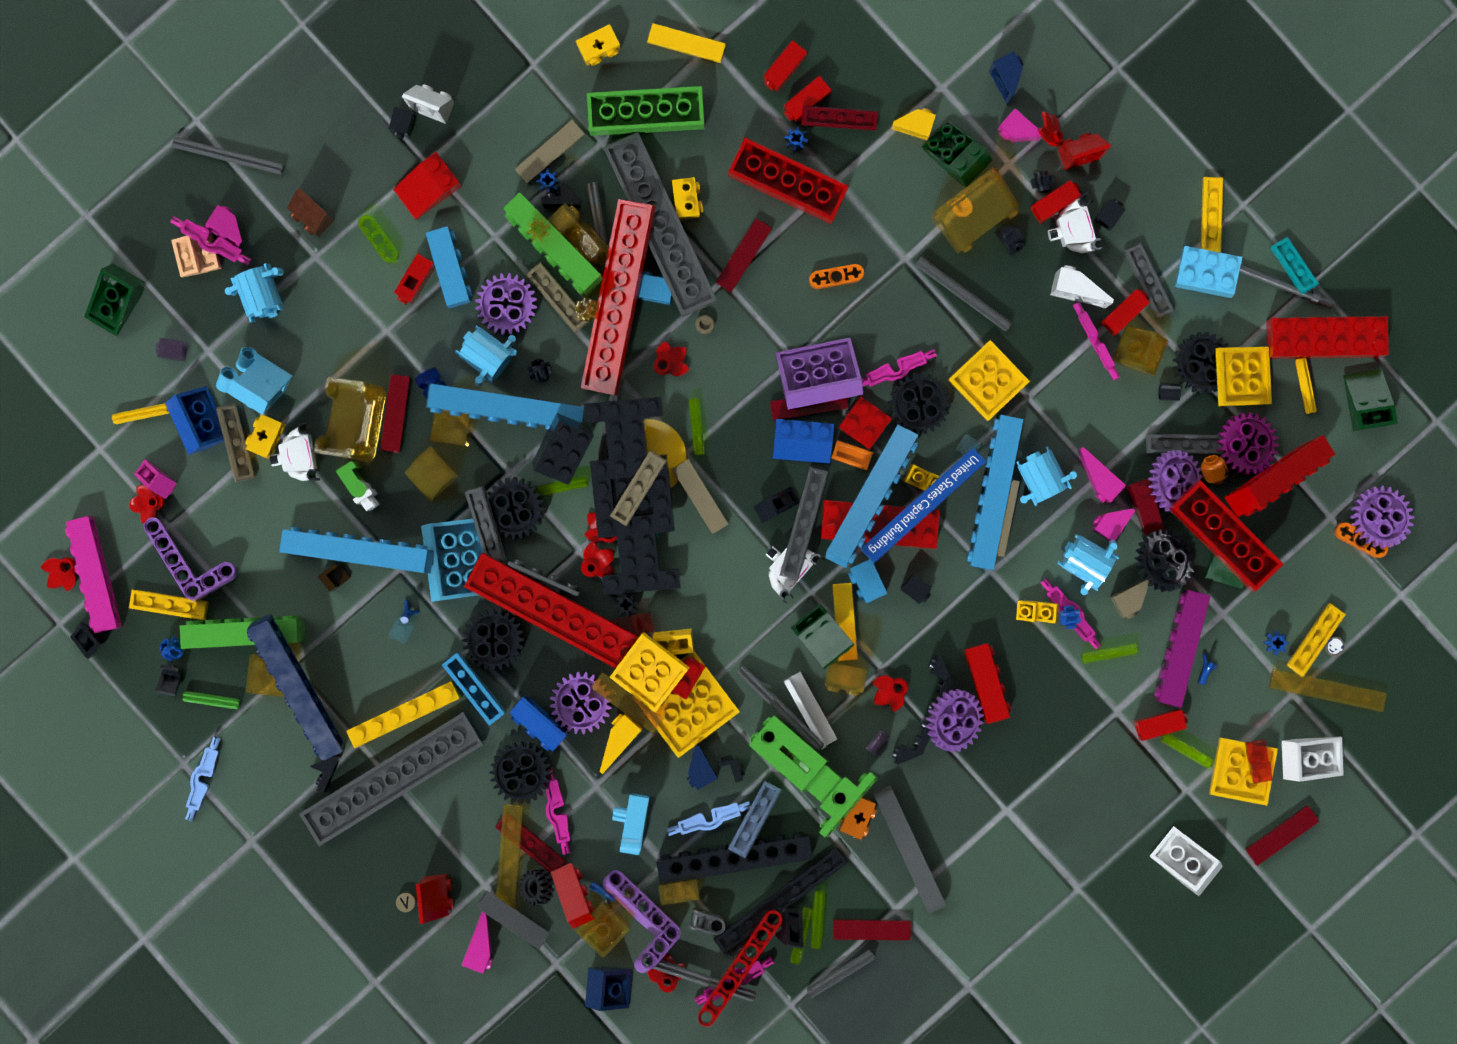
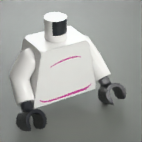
M1091 193L1082 194L1080 198L1067 205L1059 213V218L1056 220L1057 228L1048 230L1050 241L1060 239L1063 247L1081 254L1095 251V249L1105 250L1106 247L1099 248V243L1105 240L1101 238L1096 239L1088 208L1084 206L1093 203L1094 200L1087 202L1085 199Z
M309 422L300 423L296 429L292 430L283 439L282 444L278 445L279 454L270 455V462L272 467L282 465L283 471L288 472L289 476L295 479L319 481L320 478H316V472H320V470L317 468L312 437L308 435V433H312V429L307 430L306 428Z
M772 546L766 553V556L774 562L769 567V579L772 588L785 604L787 603L785 601L786 596L790 595L793 599V595L790 592L791 589L812 565L820 567L817 564V560L820 558L824 560V557L807 549L797 581L779 576L787 548L781 554Z

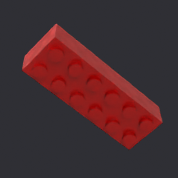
M744 138L728 171L729 177L831 225L849 188L848 185L747 138Z
M1388 316L1271 318L1266 321L1267 347H1269L1270 359L1371 358L1389 355Z
M1321 435L1298 446L1227 495L1225 499L1237 517L1243 514L1247 517L1257 510L1261 511L1269 506L1267 504L1269 501L1274 502L1279 499L1281 492L1284 494L1292 490L1294 483L1297 485L1306 480V475L1310 476L1316 473L1318 466L1321 468L1331 462L1329 459L1335 455V452L1325 436Z
M1201 480L1196 481L1169 507L1180 521L1250 591L1256 592L1284 565Z
M823 501L820 539H834L853 503ZM884 505L879 516L876 515L873 519L875 524L871 532L867 531L864 535L866 537L865 543H868L906 507ZM933 510L894 546L937 549L940 510Z

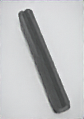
M871 950L866 951L808 987L807 992L809 996L814 998L875 960L873 952Z

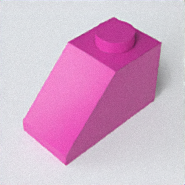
M1014 109L997 129L1000 131L999 134L1003 139H1009L1011 142L1039 141L1041 138L1038 128L1017 109Z
M217 205L208 219L205 228L239 248L242 240L235 215L232 214V210L228 207Z
M144 459L134 473L149 490L165 499L173 492L177 484L169 475L146 459Z
M1127 509L1102 514L1101 516L1098 515L1092 523L1094 525L1092 531L1108 542L1116 540L1135 510Z

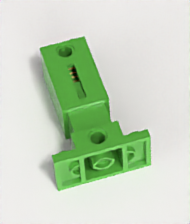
M769 716L762 724L764 728L752 735L749 746L803 792L808 790L822 803L820 807L831 816V819L826 818L819 826L822 828L819 833L824 837H829L877 781L878 777L871 772L869 774L864 773L857 781L860 783L858 786L848 777L843 779L828 766L831 763L816 751L779 717L773 716L771 718ZM774 733L775 738L769 743L768 735ZM841 793L846 796L843 804H840L837 800L838 795Z

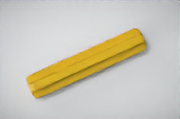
M1296 359L1295 364L1305 413H1316L1317 408L1307 359Z
M164 403L112 414V420L114 424L165 415L169 411Z

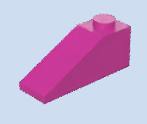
M1084 447L1079 448L1078 454L1092 489L1097 493L1095 497L1102 503H1111L1126 485Z
M484 912L481 913L461 965L483 974L486 969H490L493 958H490L492 944L489 916Z

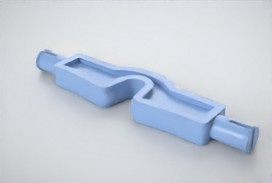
M213 736L210 747L205 748L200 765L192 773L190 780L191 792L186 807L189 808L186 820L193 821L196 810L201 809L203 800L209 790V785L202 782L200 777L201 775L208 777L214 775L220 753L217 750L220 738Z
M748 801L739 805L735 802L726 806L711 809L713 817L711 822H707L704 814L700 812L679 821L678 825L667 828L670 836L679 832L684 835L699 829L712 830L720 826L723 821L740 816V812L749 810L751 805Z

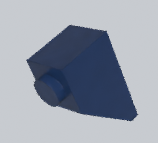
M699 744L695 745L688 771L689 777H687L691 787H696L697 790L718 779Z

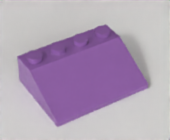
M851 338L776 352L788 410L863 395L862 379Z

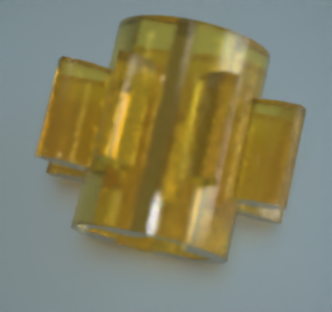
M534 217L532 224L527 223L530 230L526 231L527 235L533 234L532 241L538 238L543 242L544 236H550L546 231L550 229V225L544 226V218L541 221H537ZM536 226H540V228H543L540 230V234H537V232L535 231Z
M583 297V301H576L577 304L574 308V311L577 313L576 318L583 319L586 322H589L590 318H596L595 313L599 310L595 306L596 301L590 300L587 297Z

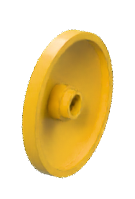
M644 419L648 453L652 450L658 455L667 454L670 486L672 488L679 481L672 468L687 459L684 443L679 434L668 424L658 420Z

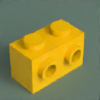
M695 177L672 180L676 214L679 220L700 218L703 207L702 201L697 199V194H701L699 182L695 183Z

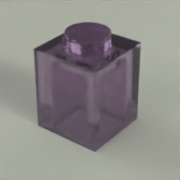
M159 338V343L157 342L155 348L158 358L185 362L186 342Z

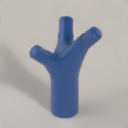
M408 599L404 600V611L401 615L402 623H408L412 615L419 613L418 610L412 611L409 609Z
M1204 653L1202 654L1203 670L1198 680V683L1203 685L1206 684L1212 670L1217 668L1214 662L1208 664L1207 656Z
M592 882L589 888L602 896L606 905L610 904L609 900L615 901V898L605 888Z

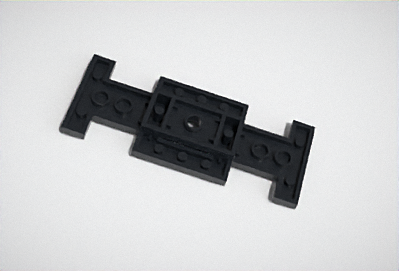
M661 396L585 403L586 423L605 422L609 457L607 460L590 461L598 538L617 536L621 573L602 575L604 595L680 589L679 568L660 570L656 533L675 531L667 454L660 455L667 461L628 525L625 526L610 516L648 454L644 418L663 416Z

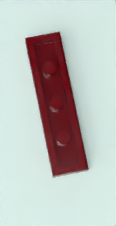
M803 106L801 125L876 131L878 111Z
M756 218L715 283L732 293L772 228Z
M393 374L390 376L381 450L401 453L411 378L409 376Z
M847 398L788 410L786 400L783 399L771 401L770 406L773 421H776V419H789L848 409Z
M1306 805L1244 850L1253 863L1258 866L1320 821L1310 807Z
M509 812L495 826L550 874L565 864L566 860Z
M833 919V940H910V920Z

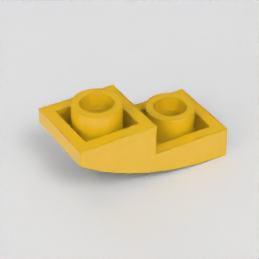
M911 464L903 481L925 491L940 476Z
M1018 600L1016 620L1056 624L1058 623L1059 604Z

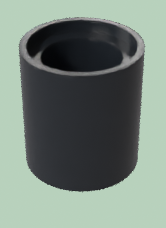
M1159 384V400H1180V384Z

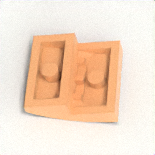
M213 233L210 234L207 241L210 244L215 242ZM184 236L171 240L180 277L202 274L222 268L218 254L206 252L194 239Z

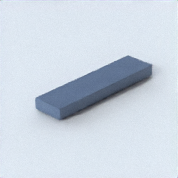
M764 781L728 848L730 851L744 858L747 857L782 789Z

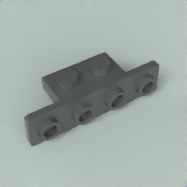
M510 560L507 564L525 572L526 576L558 593L560 589L576 596L580 593L577 590V586L568 582L564 585L559 582V578L553 575H549V577L542 575L543 571L535 567L531 569L524 567L525 563L520 560Z

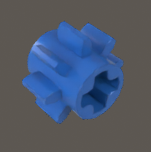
M799 127L795 131L788 129L790 135L784 136V140L789 141L786 148L791 146L793 152L797 148L803 150L804 146L802 144L808 143V139L804 138L806 131L801 133ZM793 136L795 138L800 137L799 143L797 141L792 142Z
M549 169L544 174L540 172L541 179L536 180L537 184H542L540 191L542 192L546 189L548 194L553 189L558 191L556 184L561 183L560 179H555L557 172L551 174ZM547 178H550L552 181L550 182V185H546L545 183L547 181Z
M1072 605L1063 606L1064 611H1059L1060 625H1065L1066 629L1076 628V624L1081 623L1079 609H1074Z
M1274 631V635L1266 634L1268 638L1266 641H1263L1267 645L1266 651L1273 650L1274 655H1278V650L1286 652L1284 647L1289 642H1285V634L1279 636L1278 631ZM1273 641H1279V645H1273Z
M172 636L171 640L164 639L159 648L160 652H162L161 656L170 662L173 658L179 659L184 653V649H181L180 639Z

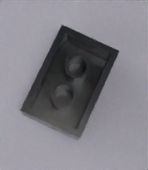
M557 413L532 462L534 471L569 485L594 437L592 427Z

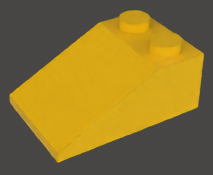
M627 713L624 715L619 714L612 722L614 726L610 731L600 768L602 774L643 729Z

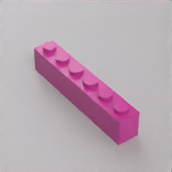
M86 516L67 521L65 532L71 541L70 552L75 557V571L80 576L81 582L79 587L86 599L84 606L90 615L89 626L91 630L96 634L121 628L122 624L94 517Z

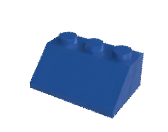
M207 386L176 394L165 402L188 455L204 451L224 441L216 410L217 406Z
M776 419L773 459L830 464L834 424Z
M528 695L523 696L510 712L512 715L511 719L520 726L522 724L526 727L525 732L532 738L537 737L541 741L540 745L547 751H554L569 734L564 727L561 728V725Z

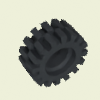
M545 869L526 871L522 875L523 879L520 880L522 886H519V889H522L523 892L520 894L525 896L523 900L524 902L527 901L528 905L546 904L550 902V898H553L551 892H554V888H552L554 881H550L552 876H548L549 872L545 871Z

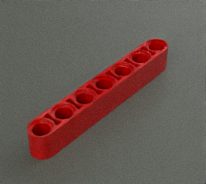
M769 910L765 913L699 1010L698 1021L702 1026L709 1027L716 1021L781 925L782 916L778 911ZM770 914H777L778 921L776 924L768 923V916ZM760 930L767 932V938L763 941L757 939V932ZM749 946L756 948V954L752 957L746 955V949ZM739 962L745 964V970L742 973H737L734 970L735 965ZM726 979L734 981V986L731 989L724 988L723 983ZM714 996H722L723 1002L721 1005L716 1006L712 1003ZM704 1012H710L712 1018L710 1021L704 1022L701 1019V1015Z

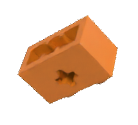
M862 797L841 822L839 830L858 839L867 836L870 829L868 822L870 818H874L877 812L876 803ZM861 812L864 819H860L857 822V819L854 816L855 814L859 815V813Z

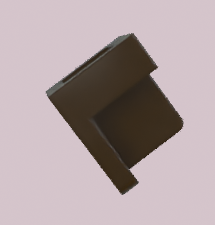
M336 562L320 574L318 578L329 592H333L349 580L350 575L339 562Z

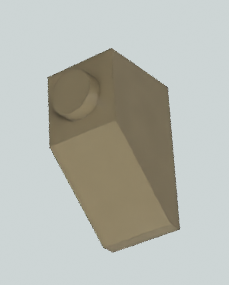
M1148 580L1140 581L1110 597L1120 618L1126 617L1130 619L1138 615L1136 611L1142 608L1148 589Z

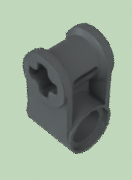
M692 908L693 916L691 924H688L689 929L714 935L724 932L726 920L723 916L702 909ZM715 920L720 921L722 928H713L712 922Z

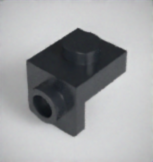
M1010 221L994 232L996 237L1007 247L1008 253L1011 256L1026 246L1023 234Z
M161 665V676L156 692L176 697L182 673L175 665Z
M732 755L721 757L718 766L722 767L730 764L735 783L743 781L742 776L745 775L743 765L738 764L737 757L732 758Z

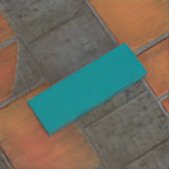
M1288 237L1270 247L1301 295L1319 285V282Z

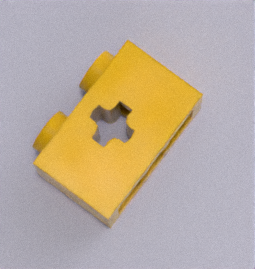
M610 24L576 40L577 47L587 66L590 64L594 66L600 63L602 58L606 56L613 57L621 50L619 41ZM597 44L602 46L601 50L596 47Z
M261 414L254 421L253 427L255 429L252 435L250 434L246 439V450L270 459V455H273L286 424ZM265 433L268 436L267 439H263L261 434Z
M692 628L654 632L653 639L673 655L694 652Z

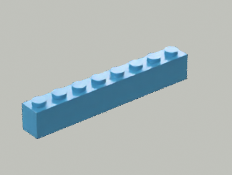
M429 384L426 408H430V412L442 414V410L450 411L449 415L461 416V413L469 414V418L480 419L483 416L488 417V421L499 422L500 419L507 420V424L518 425L519 422L526 423L527 427L532 428L543 425L546 430H549L557 413L582 423L584 407L436 384Z
M1000 415L998 419L994 420L993 430L996 431L994 438L991 437L989 449H992L991 456H987L985 467L988 468L987 475H984L982 479L984 492L979 495L978 505H981L980 512H976L974 524H977L976 532L973 531L970 542L973 543L972 550L968 551L967 555L969 566L994 570L1023 419Z
M897 425L830 544L825 558L844 568H847L849 563L853 564L857 557V553H855L857 548H862L865 543L866 537L864 535L867 531L871 532L875 521H873L876 515L879 516L884 508V505H882L884 499L888 500L893 492L891 489L893 483L897 484L902 474L899 472L902 467L906 469L910 458H908L910 453H915L919 445L917 442L918 434Z
M290 527V530H282L279 551L281 553L431 574L434 551L427 550L428 546L416 544V548L409 547L410 543L398 542V545H391L390 540L380 539L379 543L373 542V538L362 537L361 540H355L354 535L344 534L343 538L337 537V533L333 532L319 535L318 530L308 529V532L305 533L301 532L302 528Z

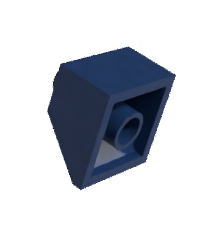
M1014 51L994 61L989 70L1006 105L1011 102L1015 95L1023 70V61L1019 55L1016 56Z
M605 966L588 968L585 1007L598 1011L629 1008L633 969Z

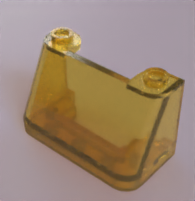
M993 167L940 206L932 214L931 219L958 254L963 251L965 254L974 247L972 243L1004 218L1009 217L1012 219L1019 213L1018 209L1020 206L996 167Z
M327 377L325 391L328 397L333 398L327 436L320 435L316 439L314 453L371 462L376 453L386 393L384 388L366 382Z

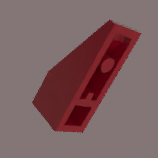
M1148 478L1126 486L1145 536L1157 530H1164L1158 505L1155 502V495H1151L1153 490L1149 488L1151 484Z

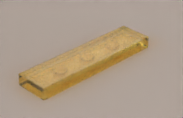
M603 672L591 687L651 733H654L664 720L663 716L652 711Z

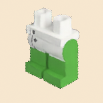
M350 461L338 469L336 473L351 495L356 497L353 499L354 502L361 504L366 511H371L380 505L374 497L377 495V492L359 474L358 470L362 468L357 461Z

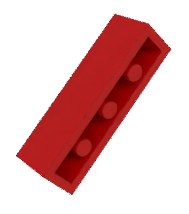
M983 643L964 649L985 723L990 724L1010 718L1011 707L1008 701L1005 702L1003 694H1006L1004 684L1000 683L998 676L1001 674L998 665H994L993 657H995L993 647L989 646L988 643Z

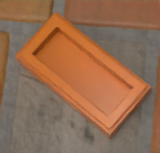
M837 440L831 459L867 471L873 452Z

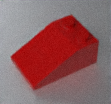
M1091 133L1081 135L1078 140L1068 139L1061 142L1062 145L1058 148V152L1066 171L1101 159L1111 148V145L1098 134L1091 135Z
M435 152L421 162L393 190L415 220H417L462 186L439 154Z
M448 874L425 876L416 884L420 924L449 916L451 910H454L453 898H450L449 893L452 890V881L448 879Z

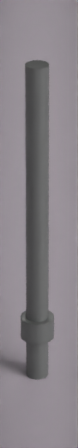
M1244 265L1240 266V273L1309 299V302L1313 304L1319 303L1329 308H1332L1335 301L1322 297L1320 293L1308 291L1301 295L1296 286Z

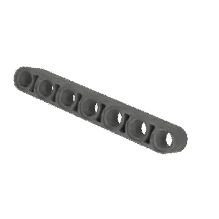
M889 785L874 792L875 800L928 913L930 914L945 907L944 899L891 786Z

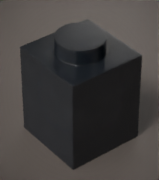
M394 107L388 129L397 138L404 139V136L410 138L416 115L413 111Z
M1109 199L1094 221L1110 231L1126 209L1122 207L1123 204L1120 201Z
M911 575L900 589L917 604L925 603L931 596L929 593L931 588L914 575Z

